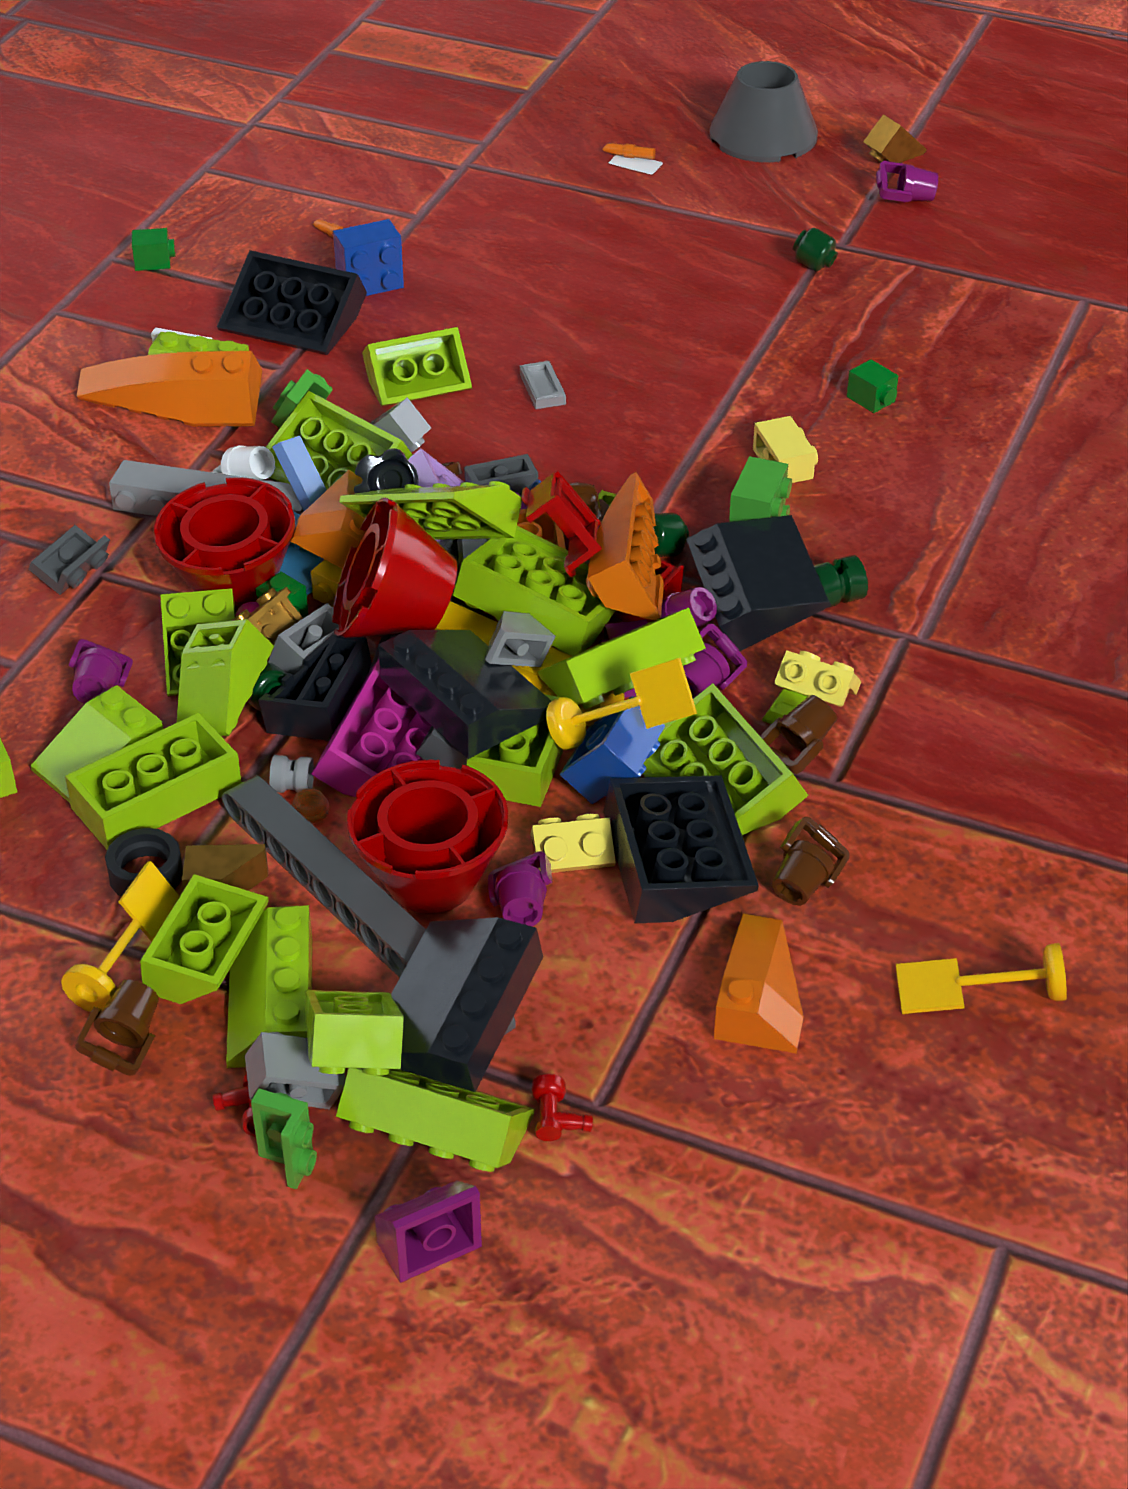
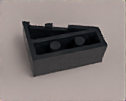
M332 634L304 659V667L296 674L288 673L281 679L282 686L272 695L265 693L260 697L258 701L266 732L330 741L359 687L370 671L372 662L367 638L365 637L342 638Z

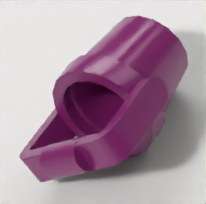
M882 161L876 172L877 188L883 199L902 202L933 201L938 187V174L910 164ZM887 172L899 174L896 190L887 188Z
M703 587L672 593L662 600L661 618L689 608L698 629L711 621L717 613L715 598Z
M708 624L699 631L701 638L708 634L717 647L728 659L730 658L737 668L730 674L728 662L722 653L710 644L704 643L706 648L694 653L696 660L683 666L693 699L712 683L715 686L719 685L721 690L725 689L747 667V660L738 651L737 646L714 624Z
M84 639L79 640L68 665L74 668L72 687L74 696L78 701L86 704V702L116 685L124 687L133 660L126 655Z
M543 851L536 852L489 873V898L494 907L500 905L504 919L532 927L541 920L547 891L546 885L553 883L551 863Z

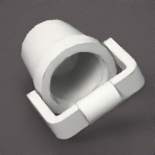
M238 445L225 451L221 464L212 473L264 480L271 477L274 473L275 459L271 451L266 447Z

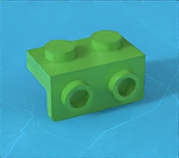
M307 369L297 383L291 380L285 387L280 398L272 408L277 413L271 423L281 428L308 391L326 400L333 390L332 387L327 384L323 377L313 374Z
M258 1088L251 1101L258 1154L260 1157L283 1163L285 1165L287 1187L297 1189L304 1175L309 1176L312 1173L317 1159V1152L313 1150L312 1145L314 1125L309 1120L308 1103L293 1099L284 1093H273Z

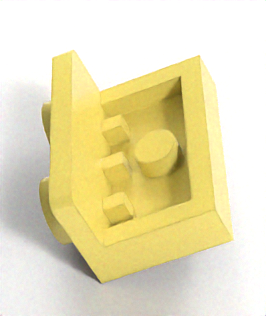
M786 650L775 679V684L778 687L805 696L815 695L824 702L838 707L844 705L848 693L857 695L861 680L854 673V668L840 662H834L833 665L821 662L819 656L810 652L800 651L797 654Z
M584 814L576 818L577 821L561 822L560 818H546L539 820L538 825H532L530 836L534 846V853L539 851L545 853L551 863L552 873L615 866L610 817L600 818L599 814Z

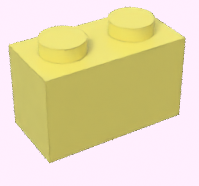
M791 416L755 423L753 450L758 458L788 464L787 478H792V483L813 479L814 466L818 463L817 450L813 445H810L803 429L797 426Z

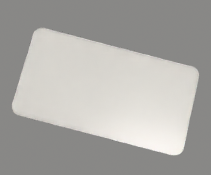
M615 155L609 161V164L647 174H654L663 164L652 159L626 158L621 155Z

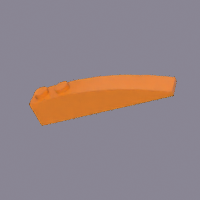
M252 351L177 352L131 357L82 368L76 397L79 400L115 408L119 406L128 408L130 412L138 414L142 412L153 414L157 418L168 421L169 419L183 421L185 425L194 427L255 426L262 368Z
M637 472L631 474L621 487L597 530L596 541L602 547V550L590 558L586 584L592 596L595 598L599 597L606 608L655 621L661 618L664 584L661 575H656L655 569L661 567V560L654 550L659 545L658 537L653 528L656 526L653 499Z

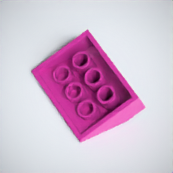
M379 659L363 680L311 775L342 794L356 797V792L367 780L379 772L398 764L424 760L416 752L432 726L380 678Z

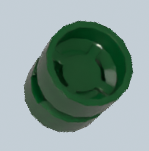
M856 555L834 559L832 564L822 562L814 565L831 607L837 606L840 601L848 603L867 596V574L861 560Z

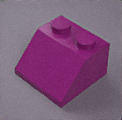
M456 1180L442 1187H434L424 1195L403 1204L392 1205L382 1213L375 1215L377 1243L400 1283L482 1247L480 1192L476 1186Z

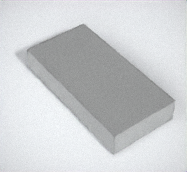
M550 361L520 366V376L535 409L566 405V394Z

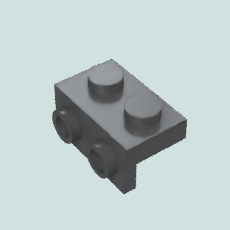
M74 525L32 560L28 570L61 595L70 586L74 589L78 587L92 567L96 570L106 561L109 555L106 550L110 539L104 535L96 542Z

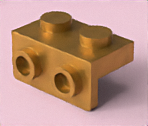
M285 587L278 592L271 588L256 600L260 605L251 614L246 609L232 621L248 619L275 645L278 635L302 620L303 617L287 598L291 591L288 587Z

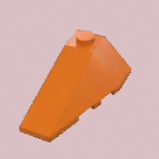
M350 470L346 471L298 517L290 542L343 569L351 546L357 548L366 531L360 530V526L365 518L339 503L342 495L354 494V486L362 483V478Z

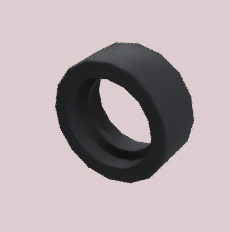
M136 829L117 837L109 845L105 860L110 886L117 895L122 897L139 874L130 873L122 868L128 862L139 857L155 856L166 860L158 870L174 889L180 884L183 875L179 844L171 834L159 829Z

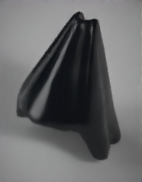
M396 448L388 449L380 456L367 455L356 466L355 474L361 477L363 481L354 486V494L405 488L407 484L418 485L417 470L407 460L405 454Z

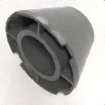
M773 61L749 63L738 70L710 125V139L712 142L716 141L720 144L719 150L730 156L753 162H780L781 156L794 154V157L797 158L809 152L815 146L818 138V129L796 71L788 65Z

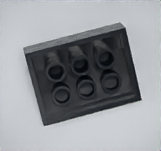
M250 250L217 328L220 331L328 355L357 319L367 291L359 275L356 273Z
M792 515L717 523L686 539L704 588L715 598L717 605L715 617L723 634L725 633L737 646L739 652L831 607Z
M408 630L380 643V678L467 759L546 720L547 707L551 700L511 665L489 664L485 660L488 645L471 630Z
M722 775L610 778L603 813L605 818L610 817L614 852L634 924L674 922L758 890L759 885Z
M499 917L430 921L391 993L392 998L404 1016L401 1069L399 1070L476 1092L543 959L536 927Z

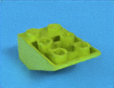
M232 588L160 594L167 696L179 695L181 656L196 625L232 621L235 618L236 610Z
M248 619L196 625L181 656L177 722L199 713L220 736H229L236 727L238 718L247 700L251 697L253 688L261 672L266 667L267 660L274 648V645Z

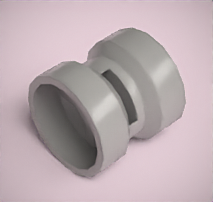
M274 755L270 766V786L278 793H284L289 789L295 790L297 794L310 795L314 776L311 775L314 769L313 758L299 757L297 760H290L287 756Z

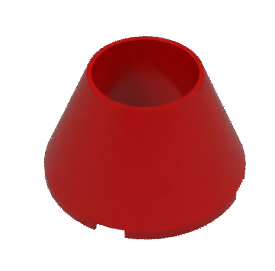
M226 478L225 484L206 487L205 482L182 491L162 508L154 524L155 543L162 557L194 591L232 588L235 610L238 611L242 604L256 602V587L280 572L294 532L295 515L287 496L268 483L249 478Z
M386 497L381 498L374 504L361 524L360 530L366 532L357 548L351 546L339 579L333 606L332 622L339 624V630L334 629V634L342 638L399 635L408 630H434L445 614L455 587L457 577L456 559L395 501Z
M440 760L411 761L379 772L358 789L356 800L347 812L348 834L355 850L399 905L408 910L424 914L449 911L461 905L470 896L500 847L508 828V807L499 787L486 775L469 766L462 764L461 769L440 766Z

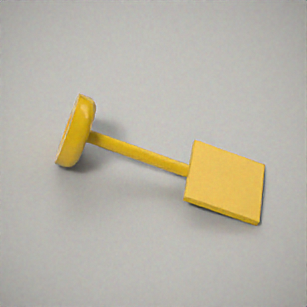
M681 658L630 673L637 696L585 713H582L577 703L570 698L560 697L552 700L546 712L547 726L552 739L563 750L577 748L583 743L586 736L585 722L640 706L646 729L697 714Z
M148 861L118 901L133 920L99 968L88 964H76L70 967L62 977V989L67 997L86 1011L91 1012L94 1006L100 1008V1010L105 1007L117 989L112 979L107 975L108 971L139 928L151 942L153 941L180 897L152 861Z
M1060 943L1049 944L1044 948L1042 969L960 976L957 958L896 964L902 1014L963 1009L964 1000L961 986L1045 979L1047 994L1051 1000L1066 1001L1067 998L1065 966Z

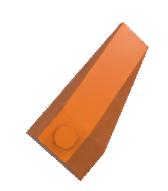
M743 914L723 975L716 1004L714 1039L797 1054L804 1016L783 921Z

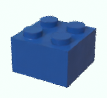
M390 219L333 231L336 269L358 274L367 291L366 296L404 288L401 235Z
M640 706L602 717L588 727L583 743L575 748L559 775L591 804H594L604 796H607L610 778L641 777L646 770L645 760L660 746V742L657 739L665 725L661 724L646 729Z

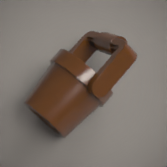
M809 695L787 715L777 718L760 737L769 746L781 733L792 746L802 752L792 761L787 755L770 747L793 774H798L823 749L824 743L822 740L836 723L838 717L826 702L815 695Z
M804 817L794 824L780 846L785 852L782 863L772 881V888L784 901L792 905H804L822 883L829 888L835 882L849 860V851L822 825H818L810 817ZM802 829L807 831L815 841L837 857L835 864H833L831 857L817 845L808 841L796 840Z
M123 980L104 1008L100 1010V1008L94 1006L75 1043L76 1050L90 1057V1061L113 1072L117 1070L128 1076L136 1074L156 1036L149 1033L148 1029L159 1002L157 993L138 981ZM93 1022L97 1032L109 1041L133 1049L142 1047L135 1063L132 1064L101 1046H95L84 1041Z

